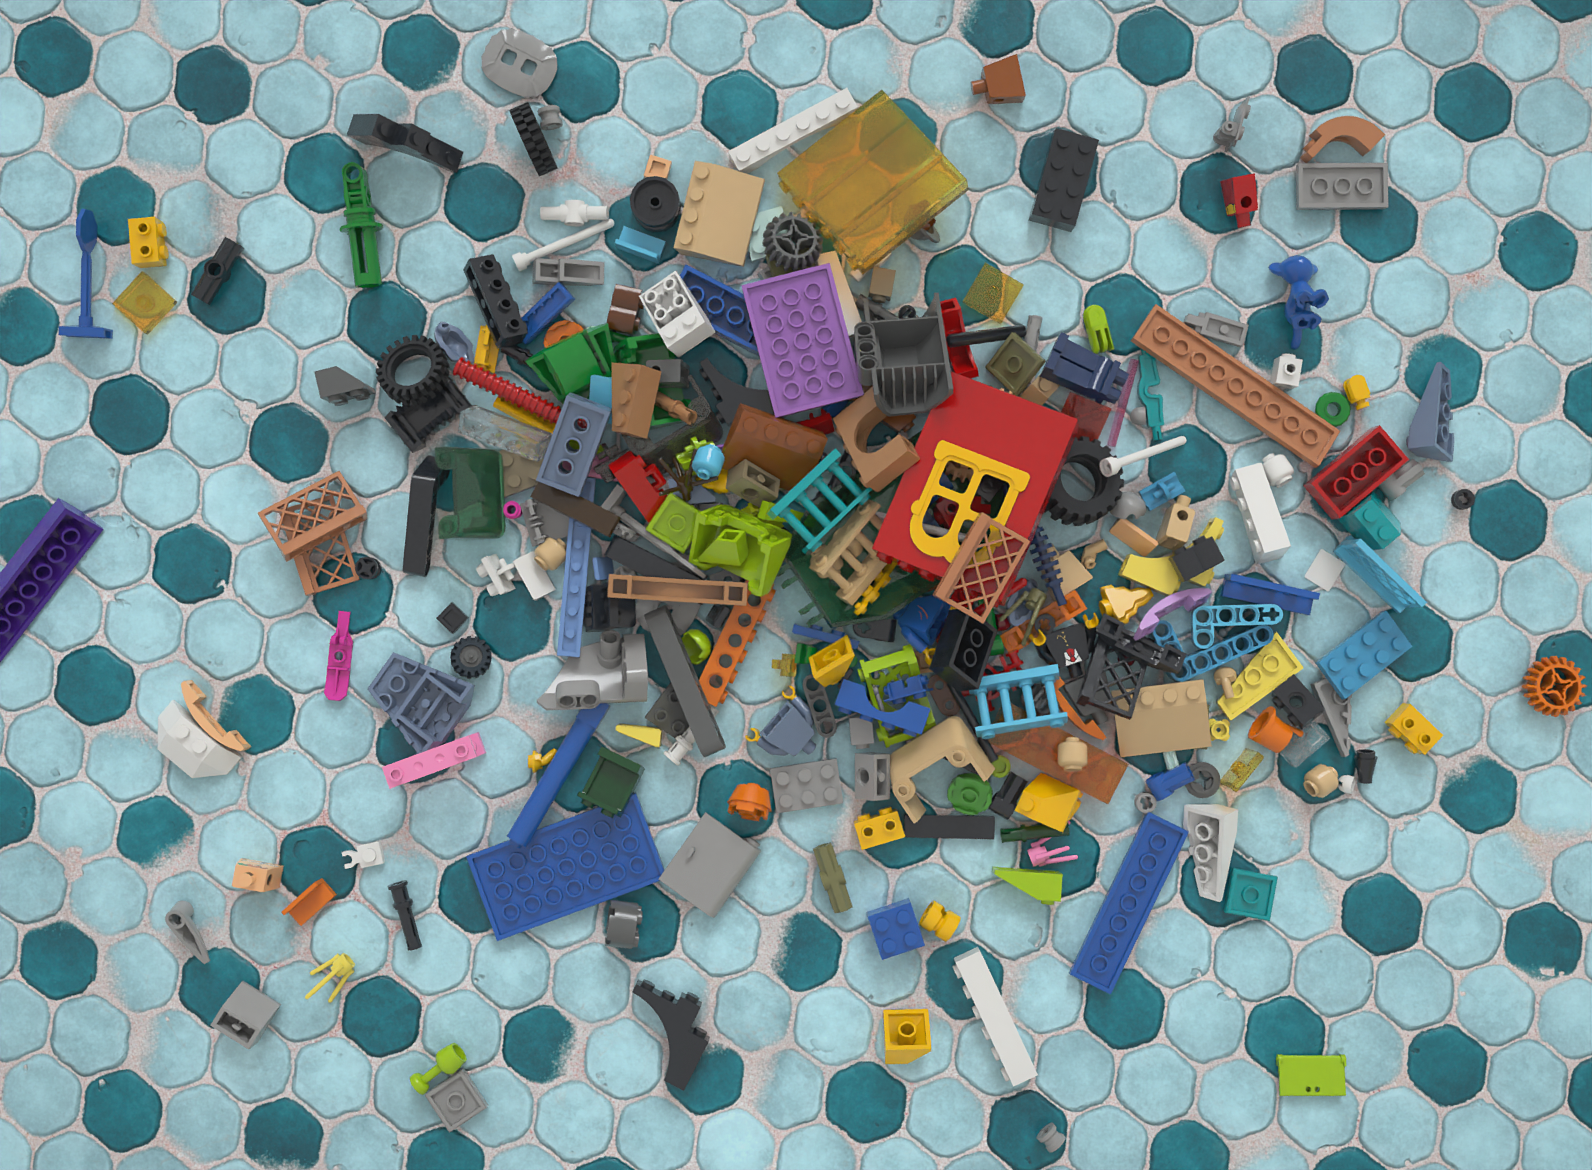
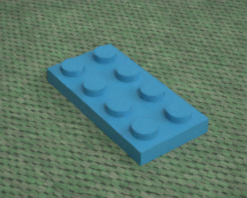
M1384 610L1315 662V664L1339 697L1346 699L1413 646L1389 613Z

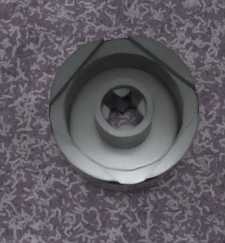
M611 900L606 925L607 938L605 937V946L628 949L638 947L639 933L636 926L641 925L642 906H638V903Z

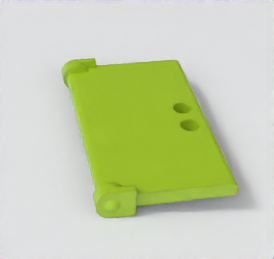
M1345 1054L1276 1055L1280 1096H1346Z

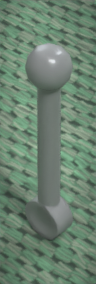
M1247 609L1248 611L1242 615L1243 619L1253 614L1252 610ZM1227 626L1225 629H1220L1219 635L1221 637L1227 636L1228 631L1235 626Z
M876 685L872 686L880 711L885 712Z

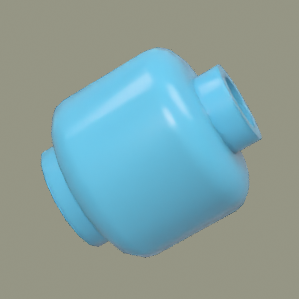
M708 444L698 448L692 462V468L699 478L708 480L710 477L719 476L725 457L719 447Z

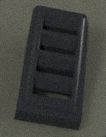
M714 604L706 616V621L716 628H721L731 609L723 604Z

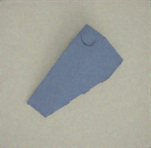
M1437 362L1410 425L1406 445L1417 457L1453 462L1454 433H1449V420H1453V412H1450L1447 401L1452 398L1450 370L1442 362Z

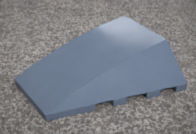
M393 652L368 687V691L383 711L387 712L393 724L400 729L409 745H412L416 750V754H419L445 743L471 706L475 685Z

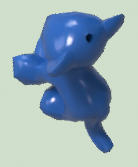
M1300 255L1290 256L1281 263H1272L1268 267L1271 273L1282 277L1287 283L1291 284L1290 295L1284 308V315L1293 328L1291 348L1295 350L1300 346L1302 329L1310 328L1313 330L1321 323V317L1317 313L1312 312L1310 307L1315 306L1319 309L1325 306L1329 300L1324 289L1314 291L1307 283L1312 275L1317 273L1318 268L1308 258Z

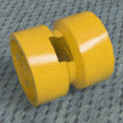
M933 900L924 911L918 925L929 932L935 931V936L947 942L957 929L961 917L951 910L946 912L943 905Z

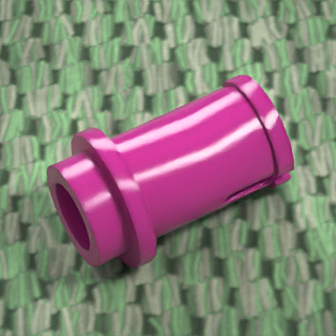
M509 501L503 507L504 515L509 519H517L523 514L521 506L515 501ZM515 507L516 511L514 514H512L511 510Z

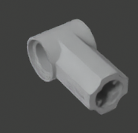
M1411 459L1378 487L1390 502L1402 495L1408 486L1425 474L1423 467L1420 463Z

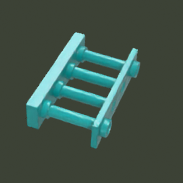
M836 448L767 512V515L772 520L777 516L783 517L808 543L802 549L804 554L809 549L814 552L823 543L820 539L856 504L859 503L862 506L871 497L868 493L872 488L869 487L862 491L840 468L837 459L842 454ZM827 470L830 473L832 471L852 492L856 499L846 506L822 481L824 479L821 476L823 472ZM810 485L813 488L816 487L840 512L832 522L806 496L807 493L804 490ZM794 500L797 503L800 502L824 527L816 537L790 512L791 508L789 505Z

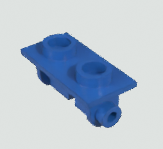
M922 674L906 678L908 685L906 688L903 680L887 683V686H884V693L889 695V699L884 700V702L892 701L893 705L906 702V697L913 696L914 699L927 696L926 692L932 691L933 688L927 689L926 684H929L927 675L923 676Z

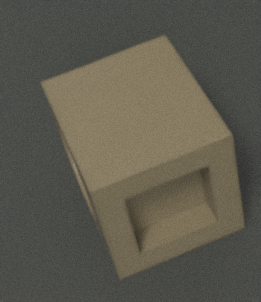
M873 267L868 295L869 298H872V301L877 303H885L886 300L890 301L896 270Z

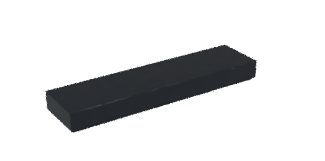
M904 814V834L907 838L994 839L995 817L923 814L918 822L913 823L908 814Z

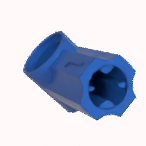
M1184 762L1164 773L1162 771L1152 775L1145 782L1156 801H1160L1173 794L1174 790L1194 781L1195 778L1189 766Z

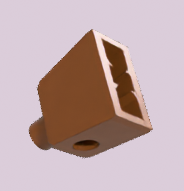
M1017 54L983 67L981 72L982 79L971 81L972 94L985 93L987 104L1022 103L1026 97Z

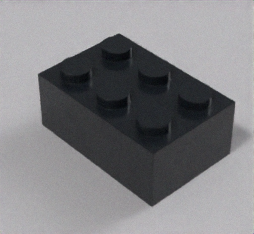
M958 609L949 610L929 669L958 692L979 689L998 630L986 620L982 624Z

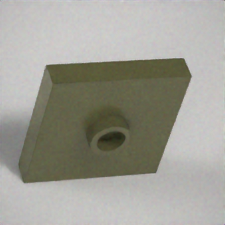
M1012 332L985 368L1007 389L1013 392L1015 396H1019L1046 360L1021 337Z

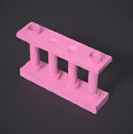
M477 732L386 765L382 769L389 789L473 759L485 754L486 751L480 734Z

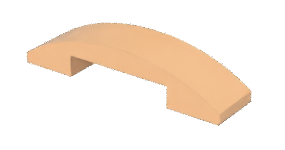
M186 680L181 683L186 705L194 719L206 733L221 744L238 751L248 750L251 747L237 730L227 733L200 702L207 696L193 680Z

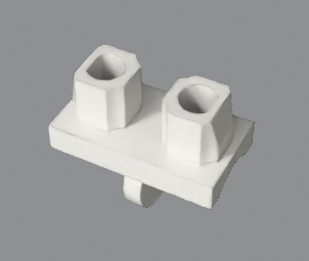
M497 554L481 559L482 563L476 570L482 578L488 575L491 577L493 582L487 585L490 596L502 595L516 589L511 581L514 578L511 572L515 568L514 563L507 565L504 558L499 559Z

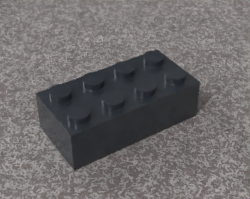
M1055 128L1051 136L1028 221L1072 232L1078 219L1097 150L1098 139Z

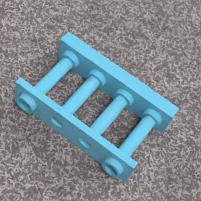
M1058 664L983 676L979 689L969 690L970 694L977 696L982 726L975 727L977 737L990 739L994 738L995 734L1044 726L1057 728L1063 726L1064 723H1068L1067 712L1059 713L1054 682L1060 679ZM1042 682V684H1045L1050 715L1036 717L1031 686ZM1019 686L1022 688L1027 713L1026 719H1013L1008 691L1011 687ZM997 690L1000 693L1005 722L991 724L986 699L988 691Z

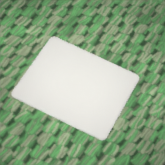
M1320 549L1304 577L1324 590L1330 591L1345 563L1325 550Z

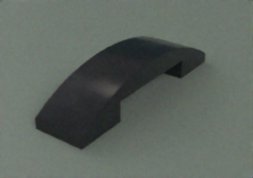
M1105 613L1103 614L1096 634L1105 643L1123 655L1149 667L1176 674L1180 672L1186 653L1168 644L1161 647L1145 638L1135 641L1133 638L1135 633L1123 628L1125 623Z

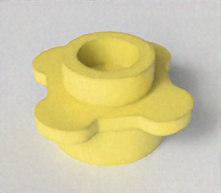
M1209 719L1211 741L1215 739L1227 741L1229 739L1230 722L1227 719H1222L1221 721Z

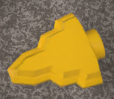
M1112 585L1100 587L1102 600L1099 601V609L1102 616L1105 613L1128 624L1129 618L1135 616L1138 608L1145 606L1154 595L1150 588L1137 587L1130 590L1124 586L1116 588Z

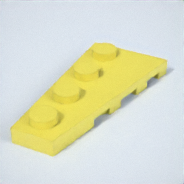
M1277 632L1273 633V640L1261 647L1236 677V681L1231 683L1234 697L1226 699L1223 693L1216 701V704L1229 721L1269 694L1293 674L1295 675L1303 669V666Z

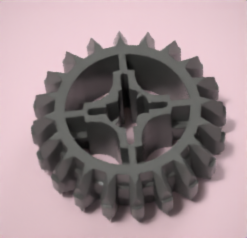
M791 211L788 217L782 213L779 218L775 216L772 219V223L769 222L767 224L766 230L763 233L762 246L766 247L764 250L765 254L770 255L769 262L777 261L776 268L783 265L784 271L791 267L793 272H795L798 267L803 270L807 266H813L814 261L816 262L819 259V254L823 249V238L819 237L821 230L815 229L816 222L809 223V216L803 219L801 218V212L796 217ZM788 229L786 234L776 236L778 232ZM809 248L806 253L798 255L799 250Z

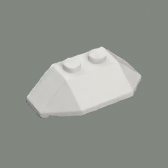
M172 700L159 715L157 749L191 778L227 775L242 758L234 749L221 744L206 733L192 714L175 700Z

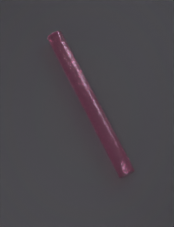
M1130 359L1127 369L1129 376L1122 388L1107 443L1111 447H1116L1139 363L1136 359Z

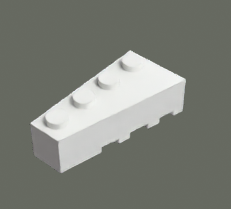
M1262 463L1235 469L1230 478V484L1233 491L1236 492L1237 504L1242 514L1255 565L1282 558L1291 544Z

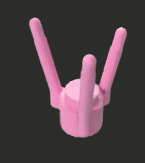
M1041 838L1031 843L1032 848L1027 850L1033 867L1078 859L1077 855L1049 859V856L1070 849L1069 846L1047 852L1045 846L1040 847V845L1050 838Z

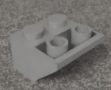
M242 981L223 1004L210 1026L250 1049L258 1043L281 1004Z

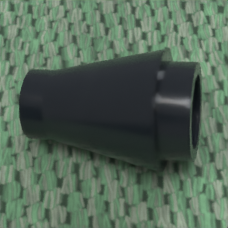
M1359 749L1356 751V755H1354L1359 783H1372L1378 758L1375 756L1374 750Z

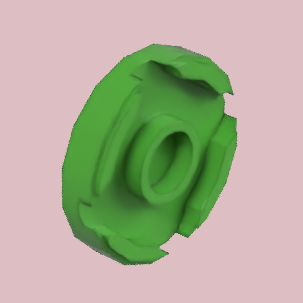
M960 774L953 778L948 786V800L953 804L952 807L956 811L963 814H979V812L987 810L992 802L993 790L990 783L984 782L977 774Z

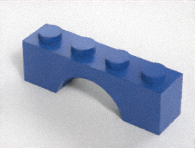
M843 679L835 705L839 706L838 711L849 715H851L852 711L860 713V719L873 722V719L882 721L881 726L894 730L895 726L904 728L903 733L916 737L917 733L922 735L930 712V708L910 701L897 711H880L868 701L865 686Z

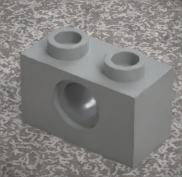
M875 752L855 753V799L871 801L890 799V754Z

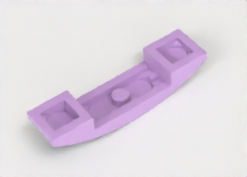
M1194 588L1167 596L1146 613L1133 638L1137 641L1154 632L1160 621L1159 618L1181 606H1184L1190 612L1205 604L1212 591L1210 588Z

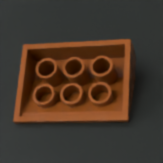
M740 403L722 448V453L725 457L722 469L730 470L746 459L780 479L779 488L790 491L816 467L828 438L822 431L782 417L775 418L773 414Z

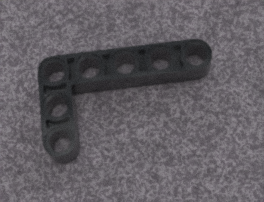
M428 455L412 475L403 573L427 577L431 562L437 494L449 477L451 470L450 459Z

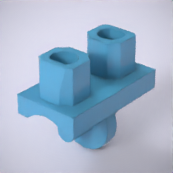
M1172 472L1138 491V493L1145 501L1148 511H1151L1185 492V489L1179 482L1176 473Z

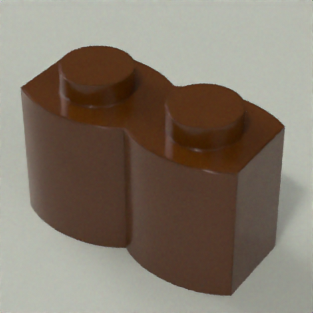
M620 284L615 285L607 318L609 330L633 336L635 331H639L641 318H638L640 309L645 307L639 297L644 293L643 290Z

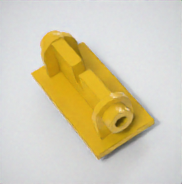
M481 325L474 364H477L478 368L483 367L484 371L489 370L490 373H495L499 348L497 349L488 326Z

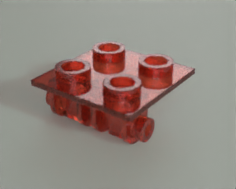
M1069 392L1061 413L1078 419L1079 430L1076 434L1077 439L1081 436L1089 437L1091 442L1094 439L1098 440L1112 408Z

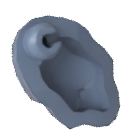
M440 322L435 328L434 337L441 350L451 362H457L459 358L463 357L466 362L469 360L473 364V345L459 328L446 322Z
M1027 579V585L1010 596L1006 609L1008 610L1022 596L1024 591L1030 592L1032 588H1037V582L1034 579ZM1025 601L1007 617L1010 625L1019 626L1024 621L1031 619L1033 611L1025 607Z

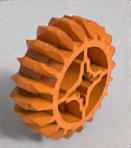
M1550 656L1549 659L1543 657L1541 662H1533L1534 668L1527 669L1530 676L1523 677L1524 680H1527V684L1521 687L1527 689L1528 692L1523 696L1530 698L1527 704L1535 705L1534 710L1536 712L1542 711L1543 715L1549 716L1551 714L1553 717H1558L1559 714L1565 716L1568 714V711L1573 712L1576 710L1574 704H1582L1579 697L1586 695L1581 692V689L1587 686L1586 684H1581V681L1586 677L1578 675L1581 669L1574 667L1575 663L1567 661L1565 657ZM1554 668L1559 669L1566 676V679H1561L1559 674L1555 673ZM1554 683H1560L1556 685V688H1554L1555 690H1549L1550 688H1553L1552 686L1555 685ZM1542 694H1548L1550 699H1553L1554 704L1548 703Z

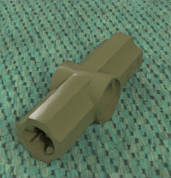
M831 842L818 845L813 848L820 869L819 874L825 891L828 892L834 913L847 911L853 906L845 885L847 883L841 865H838L834 848Z

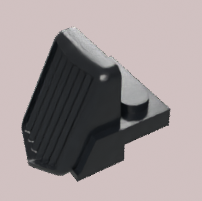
M608 582L602 585L592 584L586 587L583 620L586 632H604L614 628L634 627L636 625L635 599L607 597Z

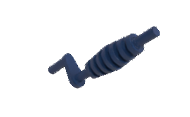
M1009 483L1001 487L1005 497L1010 487ZM1038 526L1030 544H1035L1036 548L1030 550V554L1038 552L1039 557L1032 559L1033 564L1039 561L1042 562V565L1036 567L1037 571L1045 570L1046 574L1040 577L1042 580L1048 578L1049 582L1045 583V586L1052 589L1058 606L1067 604L1060 586L1061 582L1064 581L1063 577L1057 579L1056 574L1061 573V569L1054 570L1053 568L1054 565L1059 564L1058 559L1052 562L1050 560V557L1057 555L1056 551L1047 552L1046 549L1053 547L1052 543L1044 545L1043 541L1049 538L1047 534L1041 536L1040 532L1044 531L1043 526Z

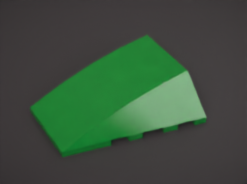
M608 323L579 331L545 347L525 361L562 404H564L567 395L561 393L556 377L553 373L549 372L542 352L581 333L593 352L604 377H612V363H616ZM590 383L572 393L589 399Z

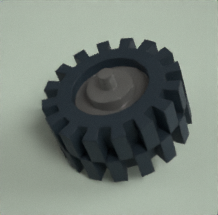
M467 636L465 639L461 638L458 643L454 644L451 650V665L454 671L459 673L461 677L465 676L467 679H471V677L478 678L480 675H484L490 667L492 659L490 647L483 639L480 640L476 636L475 638H471V636Z

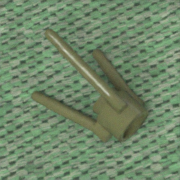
M1032 588L1030 592L1024 591L1022 596L999 618L1000 621H1004L1023 601L1026 602L1025 607L1033 611V614L1024 634L1022 646L1026 645L1039 610L1047 598V595L1037 588Z

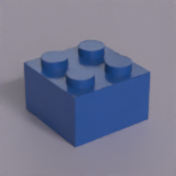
M909 898L866 912L882 960L925 946Z

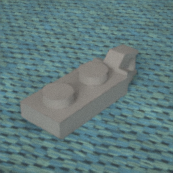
M1199 312L1198 316L1188 314L1183 322L1187 326L1194 328L1197 333L1204 337L1240 348L1243 347L1249 326L1248 324L1209 312Z

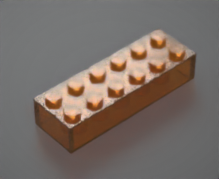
M1011 704L1014 720L1027 718L1025 710ZM1002 706L992 724L1005 722ZM1044 726L995 734L994 738L988 739L990 744L1106 804H1109L1129 765L1079 739V742L1087 745L1088 763L1082 768V771H1064V768L1058 765V745L1065 742V738L1075 736L1058 727Z

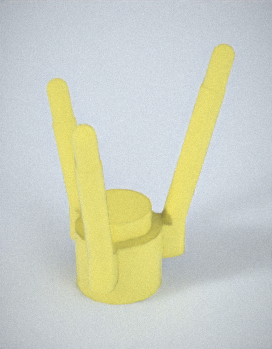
M337 953L332 959L312 970L310 975H314L333 964L331 966L332 971L305 996V999H309L333 976L341 977L343 975L328 999V1002L331 1003L348 977L354 973L352 968L355 967V963L345 953L341 955Z

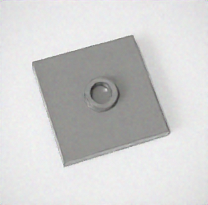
M464 1068L425 1094V1097L449 1133L488 1107L487 1102Z

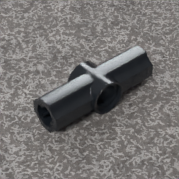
M225 237L213 258L205 263L204 273L191 295L210 305L222 284L230 279L231 269L244 247ZM221 266V272L215 276L214 270Z

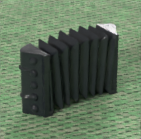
M445 376L448 380L446 384L440 383L443 388L441 392L436 389L433 391L436 395L434 398L427 395V402L423 403L418 399V405H413L411 401L409 406L402 403V406H396L397 412L390 411L384 417L390 424L391 429H394L404 442V445L412 453L426 447L425 439L431 440L429 434L435 435L434 429L440 431L439 425L446 426V421L451 422V418L456 420V414L465 416L472 407L466 395H463L449 376Z

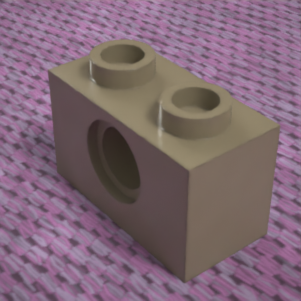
M745 459L728 470L726 489L760 508L762 500L772 502L778 498L780 479Z

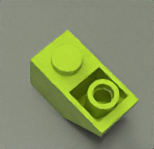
M724 529L699 556V562L740 566L749 555L746 532L743 530Z

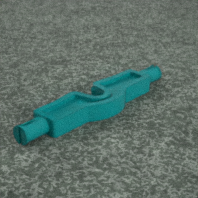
M1141 349V355L1138 357L1140 380L1137 386V394L1141 404L1145 407L1146 423L1148 428H1152L1153 441L1163 440L1160 427L1164 425L1163 397L1160 394H1149L1148 387L1159 385L1160 377L1156 366V358Z

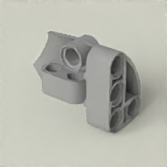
M615 630L602 632L599 642L581 647L580 658L568 657L552 684L537 699V703L548 711L592 709L600 703L647 702L648 670L644 634H623V637L620 638V634Z

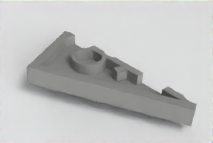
M1325 677L1310 685L1316 699L1325 708L1323 715L1341 757H1346L1349 755L1351 739H1348V725L1351 724L1352 706L1350 699L1352 694L1346 699H1341Z

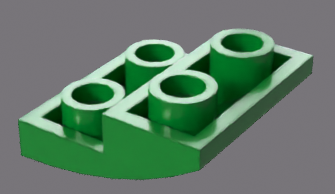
M581 333L542 352L548 370L555 375L563 395L572 393L589 384L592 375L603 376L593 352Z

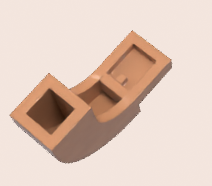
M1354 116L1336 117L1324 122L1309 135L1312 140L1303 148L1305 153L1300 158L1305 163H1308L1326 144L1336 141L1349 144L1363 157L1385 134L1373 123L1363 118Z

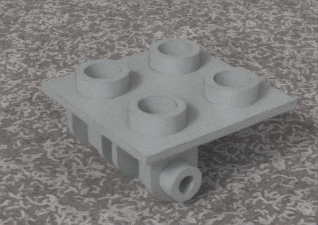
M1249 96L1236 109L1233 121H1225L1213 135L1215 143L1226 146L1224 152H1227L1232 146L1235 147L1237 140H1241L1245 127L1242 126L1244 119H1247L1251 109V105H1248Z
M534 499L526 500L520 504L532 547L540 545L549 537L555 540L568 537L569 517Z

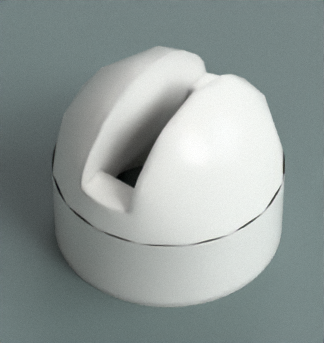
M1350 775L1341 776L1338 781L1343 783L1338 784V788L1344 793L1352 794L1356 777Z

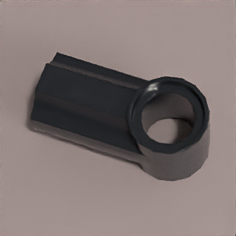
M1010 771L1001 789L992 797V802L988 809L1008 820L1017 806V800L1028 781Z

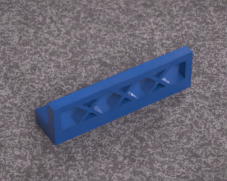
M1231 573L1224 576L1220 596L1254 604H1275L1285 611L1310 615L1313 600H1319L1320 593Z

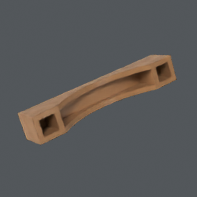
M608 574L607 597L746 606L748 583Z

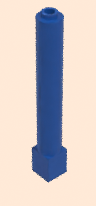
M600 703L595 708L581 709L575 722L507 834L511 845L519 849L521 846L527 847L589 740L608 712L609 704Z

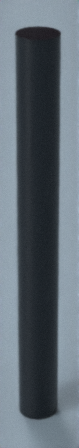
M947 684L977 737L975 727L980 726L962 692H958L951 685ZM977 737L990 762L997 761L999 758L989 740Z

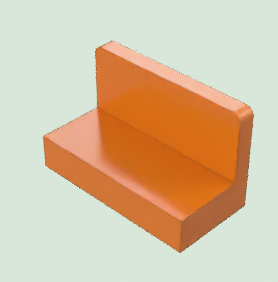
M321 878L308 887L281 913L283 915L290 913L297 923L302 926L337 894Z

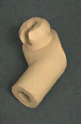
M1104 539L1084 548L1081 564L1086 569H1093L1096 565L1097 553L1108 549Z

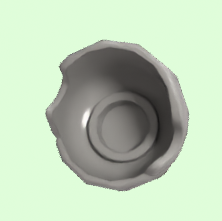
M1122 492L1121 498L1116 501L1117 505L1110 511L1112 515L1125 520L1131 514H1134L1135 519H1138L1140 516L1145 515L1146 503L1135 493Z

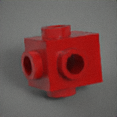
M940 497L936 500L937 504L933 509V516L939 525L943 524L945 529L950 530L959 509V504Z

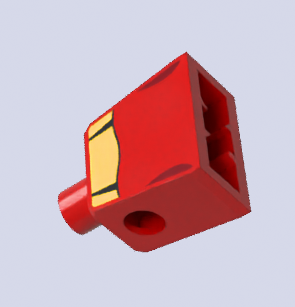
M1255 173L1220 181L1227 216L1236 215L1238 228L1251 226L1250 212L1258 210Z

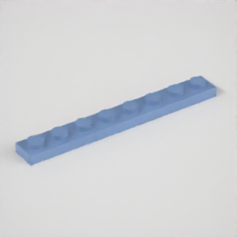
M587 478L583 492L580 495L593 503L596 478ZM569 518L557 656L580 658L592 529L576 522L572 518Z

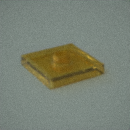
M985 262L965 296L963 303L1001 324L1024 284Z
M141 271L112 304L141 331L148 335L176 305L177 301L147 273Z
M1246 748L1222 777L1220 785L1228 790L1237 792L1261 763L1264 756L1258 751Z

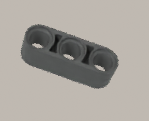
M809 674L803 679V689L819 735L828 738L836 733L837 724L824 686L819 683V687L816 690H809L807 688V680L814 678L813 674ZM818 699H822L826 703V708L821 712L813 708L814 702ZM830 721L833 724L832 731L829 733L822 732L820 729L821 723Z

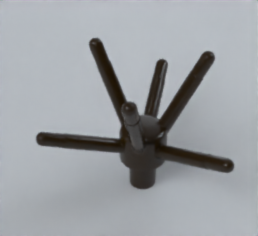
M697 448L693 450L689 469L685 471L684 476L676 457L672 458L679 478L662 458L658 459L664 469L677 483V487L660 491L659 496L678 491L682 494L684 501H689L694 486L716 481L718 477L714 476L708 480L702 479L692 482V462L698 450Z

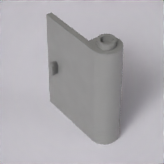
M705 812L659 880L701 911L715 918L760 854L761 850L758 848L760 844L751 837L748 839L741 838Z

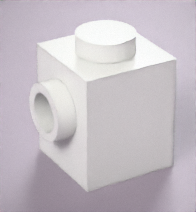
M1282 354V356L1274 359L1270 383L1276 387L1287 389L1298 387L1303 360L1296 359V355Z

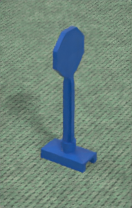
M81 209L76 219V237L82 250L81 314L79 316V325L59 326V335L113 339L112 329L93 326V317H91V252L97 243V223L92 211Z

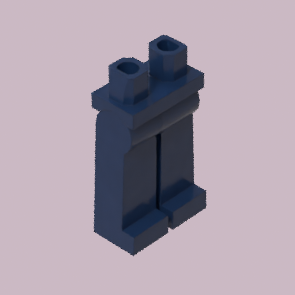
M1061 332L1039 377L1088 398L1095 399L1094 402L1101 405L1103 400L1115 404L1122 391L1111 385L1114 383L1123 387L1129 376L1127 372L1119 368L1121 362L1117 360L1113 362L1107 357L1099 356L1068 339L1069 335Z

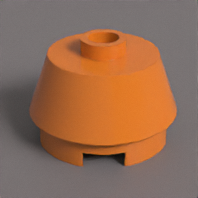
M755 783L737 785L727 801L729 804L728 813L732 815L734 811L738 812L742 819L759 821L760 817H763L764 820H767L768 814L771 812L769 791Z

